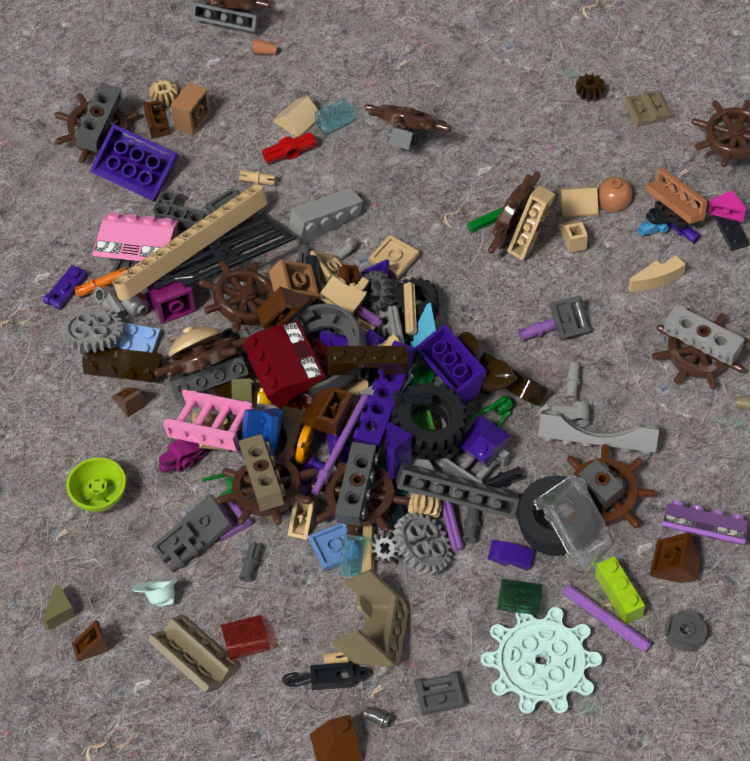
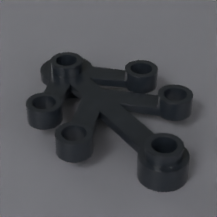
M656 201L654 208L649 209V212L646 214V219L652 224L667 222L675 224L674 227L676 229H685L686 221L670 208L665 211L666 205L660 201ZM696 201L697 206L700 209V203ZM701 221L691 223V225L699 226Z

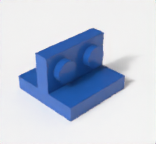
M279 408L245 409L241 440L262 434L264 442L268 441L271 452L268 455H274L275 448H278L283 410Z

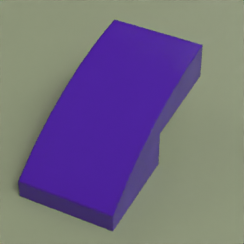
M492 540L487 559L503 566L509 563L527 571L530 569L534 550L509 542Z

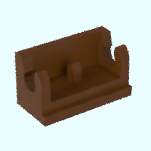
M160 101L143 102L152 139L170 135L163 107L153 108L156 105H161Z

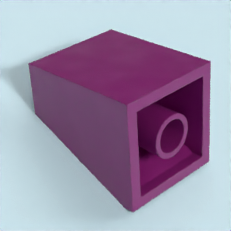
M155 281L145 288V293L161 325L196 312L192 289L190 286L184 288L182 282H175L155 290L153 285L159 282Z

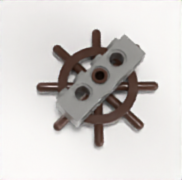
M676 304L666 318L665 324H659L656 327L657 331L669 337L667 350L653 353L652 358L654 360L670 359L671 363L679 370V373L674 378L676 384H680L685 376L688 375L696 378H707L710 388L716 389L717 383L714 376L723 372L727 367L739 373L745 371V367L735 362V359L742 351L743 345L748 343V338L740 337L723 328L721 325L726 319L723 313L719 314L713 322L692 313L689 308L685 309ZM678 341L688 347L676 348V342ZM691 354L687 361L681 357V355ZM708 357L716 360L717 362L710 365ZM697 359L701 361L702 366L694 364Z

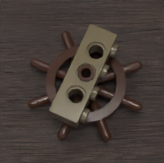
M262 434L238 441L245 465L238 471L229 468L223 469V475L233 478V492L219 496L216 499L218 504L236 501L243 510V513L238 518V524L244 525L252 514L256 516L272 515L274 523L281 525L282 518L280 513L288 509L295 501L307 505L312 503L311 497L300 494L301 480L315 476L317 470L311 468L298 472L297 468L290 462L295 454L294 449H288L281 458L268 455L271 452L268 441L264 442ZM281 472H284L288 476L280 478L279 475L281 474ZM244 483L252 485V487L242 489ZM291 483L289 489L283 487V485ZM255 494L252 500L246 498V496Z

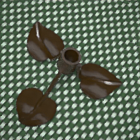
M469 332L461 333L457 338L476 357L480 349L477 338ZM495 360L486 367L487 373L480 391L488 394L491 391L502 389L515 382L517 377L506 362Z

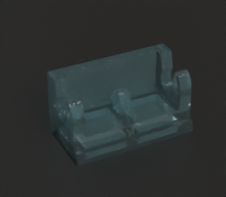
M343 98L315 112V122L324 135L327 136L355 122V118L351 114L354 111L346 99Z
M343 535L338 576L354 577L361 573L366 537Z

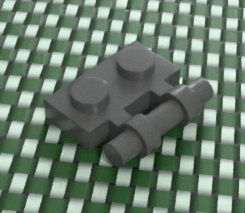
M183 520L151 545L164 563L170 558L173 560L167 566L171 572H174L177 568L181 569L184 563L192 556L198 555V551L204 546L200 541L194 545L190 543L196 536ZM183 547H186L188 550L178 557L176 553Z

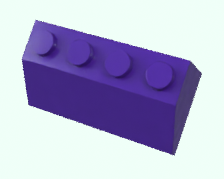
M445 324L415 347L422 359L447 388H451L455 391L456 396L459 395L462 398V404H467L479 394L487 371Z

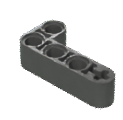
M172 189L161 191L153 208L155 218L177 220L178 230L186 231L211 214V212L178 206L176 194Z

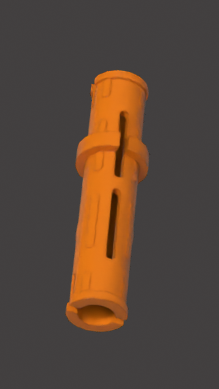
M125 266L100 278H92L89 282L75 287L77 296L81 298L93 293L96 287L112 285L116 277L128 270Z

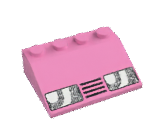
M107 213L101 223L93 256L142 261L178 236V221L171 218L159 219L153 216L140 217L135 214Z

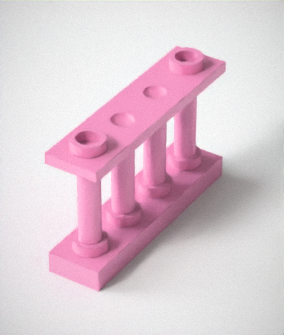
M183 389L182 395L186 405L177 420L166 418L163 426L167 436L238 451L240 445L236 433L243 422L245 409H254L253 404L247 401ZM193 407L202 408L194 423L185 422ZM210 410L219 412L211 427L202 426ZM227 414L237 415L229 430L219 429Z

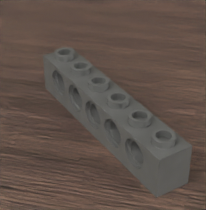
M401 463L396 479L398 489L513 519L518 507L519 498L516 492L406 463Z

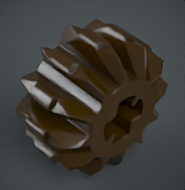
M585 73L584 76H580L575 86L577 96H580L581 100L586 99L587 102L589 100L595 102L596 98L601 99L605 91L604 79H600V75L594 76L593 73L591 75Z

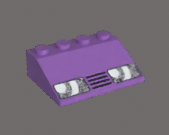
M672 500L671 504L667 503L662 527L744 545L748 521L744 520L745 516L732 514V517L724 516L723 511L712 509V513L706 512L704 507L692 505V508L684 507L683 502Z

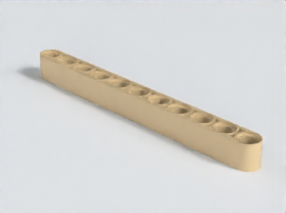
M251 186L113 280V285L118 299L128 300L266 206L268 201L263 186Z

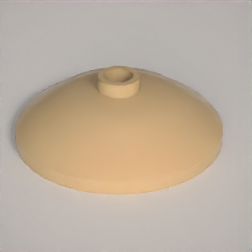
M193 326L184 329V334L174 341L168 355L172 358L187 349L209 342L222 333L220 329L204 326L194 329Z

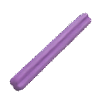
M568 585L564 589L563 594L638 649L646 652L650 648V641L572 585Z

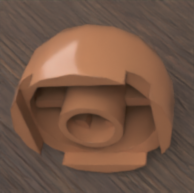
M609 177L602 181L598 187V203L601 209L607 212L618 213L619 210H626L631 205L633 193L630 184L625 179Z

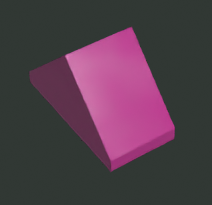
M731 190L711 199L707 214L743 222L746 207Z

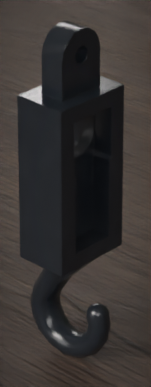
M352 662L310 665V674L299 677L298 672L288 673L282 677V682L288 687H297L311 683L312 690L354 687V682L367 680L369 671L365 667H353ZM337 673H348V678L338 679L336 676Z

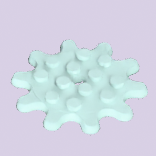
M520 607L515 614L517 618V625L515 627L505 628L500 624H495L491 627L490 634L499 642V648L494 652L484 653L481 656V663L487 668H495L500 672V678L492 684V692L496 696H502L508 692L517 693L520 696L519 709L524 714L533 712L535 705L541 701L550 703L552 709L557 714H562L568 709L566 701L568 693L577 692L583 696L593 693L594 686L585 678L584 671L587 668L598 667L602 663V656L597 652L586 651L582 646L584 639L590 635V628L587 625L579 624L574 628L565 627L562 623L563 611L558 607L549 609L544 619H536L528 608ZM544 657L547 660L546 665L536 664V658Z

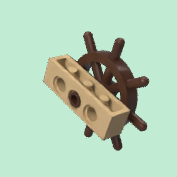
M536 171L532 176L527 174L523 183L516 187L506 201L492 230L495 238L488 248L490 254H493L497 248L503 249L513 234L514 236L507 250L508 253L524 260L532 251L555 197L553 192L540 185L536 189L534 188L541 176L540 172Z

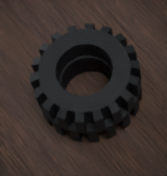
M412 277L411 280L405 279L403 283L397 284L392 299L393 306L396 305L398 307L401 324L405 323L403 285L408 282L415 285V301L423 302L416 305V325L428 303H431L435 321L439 314V291L434 283L430 284L429 280L426 279L424 281L420 277L419 279Z

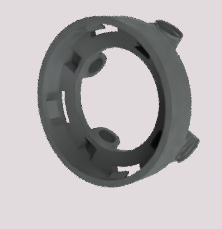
M317 304L309 306L294 314L286 322L290 323L298 320L306 336L319 329L333 328L338 334L347 337L349 346H367L362 327L347 310L337 305ZM321 316V319L313 321L305 326L306 322L310 321L313 318ZM370 367L354 369L347 375L326 376V378L303 391L297 397L311 404L315 395L320 390L331 387L341 389L354 377L365 380L369 376Z

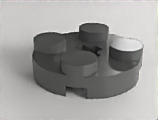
M678 611V613L669 616L664 628L666 642L668 645L681 651H697L706 639V623L704 624L701 616L693 611ZM684 627H688V631L691 633L683 634L680 629L683 630Z

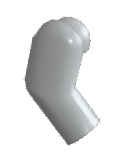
M348 237L345 240V245L336 252L337 256L342 260L357 247V241L353 237Z

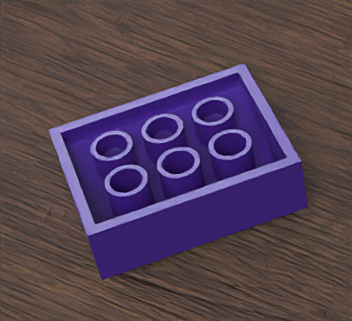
M112 124L90 172L154 202L172 174L179 156L175 152Z

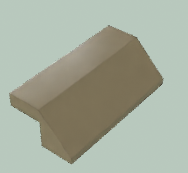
M184 615L170 618L164 631L151 634L147 640L205 693L218 689L240 668V665Z

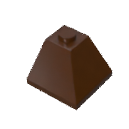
M688 532L657 540L650 575L677 583L697 580L700 559L692 535Z
M351 715L328 720L310 733L316 761H362Z

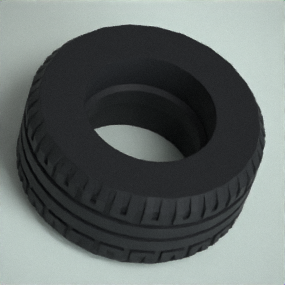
M553 475L552 477L540 478L527 487V490L523 492L518 502L517 520L522 535L532 548L540 553L542 552V554L565 556V554L574 553V551L579 550L589 541L594 532L596 516L591 496L582 484H579L574 479H570V477ZM553 502H565L575 509V517L572 522L559 530L546 529L540 526L537 519L540 511L546 505Z

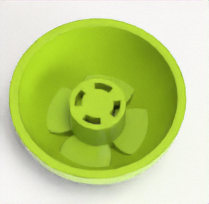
M101 457L90 458L80 462L71 470L66 482L67 493L72 502L85 511L95 513L107 511L114 507L121 500L126 487V477L123 469L113 460Z

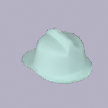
M177 580L142 582L134 585L132 591L144 592L151 604L166 606L173 604L175 601L174 584Z

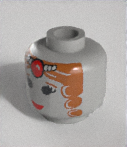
M139 292L128 300H122L121 305L131 316L137 317L144 315L148 311L149 300L143 293Z

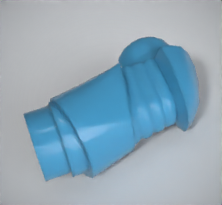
M647 221L637 227L640 236H647L658 231L665 233L669 229L667 222L652 224Z

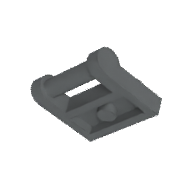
M581 295L549 304L560 340L591 332V327L587 324L582 308ZM570 304H574L581 328H577Z
M456 671L449 672V675L421 680V678L414 679L422 715L464 707ZM452 684V686L424 691V688Z

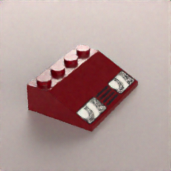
M298 320L257 331L246 338L247 340L242 344L266 397L277 408L326 378Z

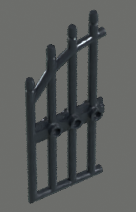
M261 213L259 219L231 230L199 251H204L203 253L191 257L158 279L157 281L159 282H156L153 287L155 290H159L175 282H182L184 288L189 287L192 284L198 283L201 279L205 280L223 272L218 265L205 272L198 273L219 264L220 261H224L229 268H232L294 241L296 236L266 214ZM267 224V225H265V226H263V227H260V228H258V229H256V230H254V231H251V232H249V233H247V234H244V235H242V236H240V237H237V238H235V239H233V240H230V241H228V242H226V243H224V244H221V243L224 242V241H227V240H229V239H231V238H234V237H236V236H238V235H241V234H243V233H245V232H247V231H250V230H252V229H254V228H257V227H259V226H261V225ZM272 230H276V231L271 232V233H269V234H267V235H264V236H262V237H260V238H257V239H255V240H253V241H251V242H248V243H246V244H244V245H241V246H239V247H237V248H234V249H232V250H229L230 248H233V247H235V246H237V245H240V244H242V243H244V242H247V241H249V240H251V239H253V238H256V237H258V236H260V235H263V234H265V233H267V232H270V231H272ZM280 236H284V237H282V238H280V239H278V240H275V241H273V242H271V243H269V244H266V245H264V246H262V247H259V248H257V249H255V250H253V251H250V252H248V253H246V254H243V255H241V256H239V257L237 256V255H239V254H241V253H244V252H246V251H248V250H251V249H253V248H255V247H257V246H260V245H262V244H264V243H267V242H269V241H271V240H273V239H276V238H278V237H280ZM210 257L212 258V259H209V260H207V261H205V262H202V263H200V264H198V265H195V266H193V267H191V268H189V269H186V270H184V271H182V272H179V273H177V274H175V275H171V274H173V273H175V272H178V271H180V270H182V269H184V268H187V267H189V266H191V265H194V264H196V263H198V262H201V261H203V260H205V259H207V258H210Z

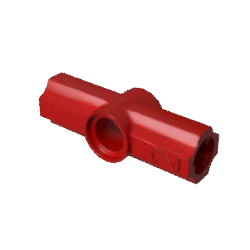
M312 132L295 138L286 136L279 141V144L262 149V154L266 164L283 158L291 160L296 158L300 152L316 147V141Z

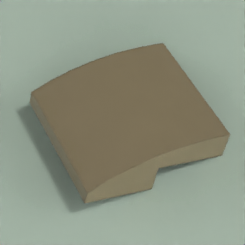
M643 91L641 96H626L624 100L636 126L658 123L671 117V113L659 91Z

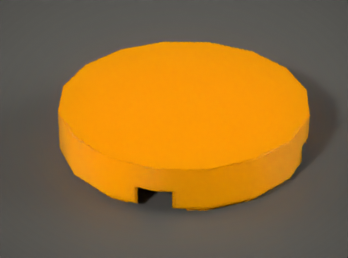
M305 425L299 437L296 450V463L305 464L311 451L310 443L313 442L314 429L310 426Z

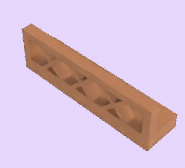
M663 167L658 168L656 181L647 183L645 190L689 224L704 220L708 201ZM663 176L665 177L667 184L663 182ZM673 184L676 185L678 192L675 191ZM684 192L687 193L688 198H689L690 201H688V200L686 199V196H685V193H684ZM696 201L700 203V209L698 208Z

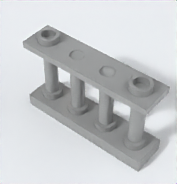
M442 418L441 428H445L447 425L444 419ZM469 426L466 427L465 433L470 428ZM457 447L452 454L447 453V456L442 459L438 456L436 460H429V462L449 475L483 484V478L495 465L503 468L506 467L509 463V452L502 449L489 468L483 466L475 477L465 471L475 460L469 455L459 466L450 461L458 452L459 448Z

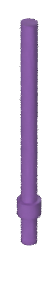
M362 394L323 470L319 471L316 477L317 481L311 491L313 494L319 495L324 483L328 482L331 476L330 472L366 405L367 394Z

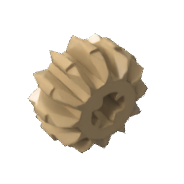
M159 79L158 83L153 82L149 89L150 100L160 101L161 107L164 105L169 107L172 101L179 96L176 84L173 81H167V79L164 81Z
M416 493L410 496L408 512L410 514L415 512L418 515L421 512L423 518L429 515L430 519L440 516L442 500Z

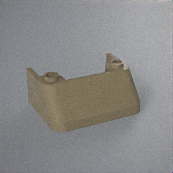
M369 569L345 580V584L358 595L357 610L366 617L363 632L359 629L333 640L332 644L355 664L391 668L400 663L408 617V606L392 588Z

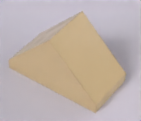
M312 500V503L309 505L298 501L293 503L288 536L304 540L308 539L316 516L315 501Z

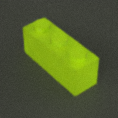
M613 556L597 563L595 577L622 622L628 624L642 618L645 605L616 557Z

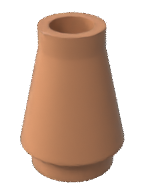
M260 38L254 39L253 53H256V55H276L277 45Z

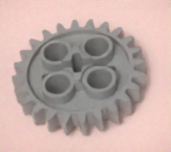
M98 307L93 311L91 308H88L86 312L81 309V313L74 312V316L69 315V320H64V324L61 325L63 342H66L67 346L72 345L73 350L78 348L79 352L83 349H86V353L90 350L96 353L97 349L104 351V347L111 348V344L116 345L117 340H121V335H123V322H121V318H118V314H113L112 310L106 312V308L99 311Z
M413 512L411 514L407 513L397 521L398 523L394 525L396 529L392 531L396 536L392 540L398 543L394 547L400 549L398 555L404 556L403 562L409 561L410 568L415 566L416 572L422 570L424 575L427 572L430 575L433 573L437 574L448 566L447 564L451 561L449 557L452 555L449 550L452 546L447 544L450 539L444 537L446 531L441 532V525H435V519L430 521L429 515L423 518L421 512L418 515Z

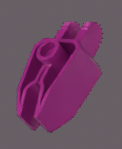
M180 439L176 440L168 446L167 452L160 455L159 469L163 473L172 471L175 468L178 472H183L201 461L209 449L200 448L199 443Z

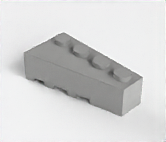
M348 188L293 208L288 226V231L296 236V240L292 242L299 248L300 245H306L358 216L361 212L363 200L352 188Z

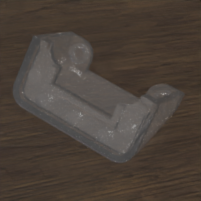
M571 475L535 499L533 503L537 510L543 509L546 515L544 516L545 519L551 522L567 551L565 555L568 558L565 561L569 568L584 575L614 545L616 537L613 531L607 527L587 491L588 485L582 477L578 478Z

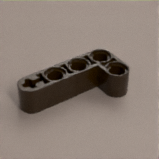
M483 352L478 362L486 370V367L491 362L498 359ZM511 368L517 380L504 388L523 400L540 406L549 389Z

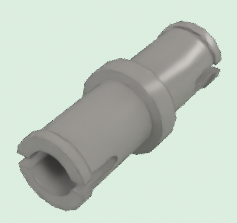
M576 362L568 364V373L565 378L566 392L564 399L570 402L577 400V388L580 385V364Z

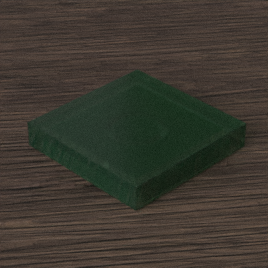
M502 579L497 610L539 615L543 584Z

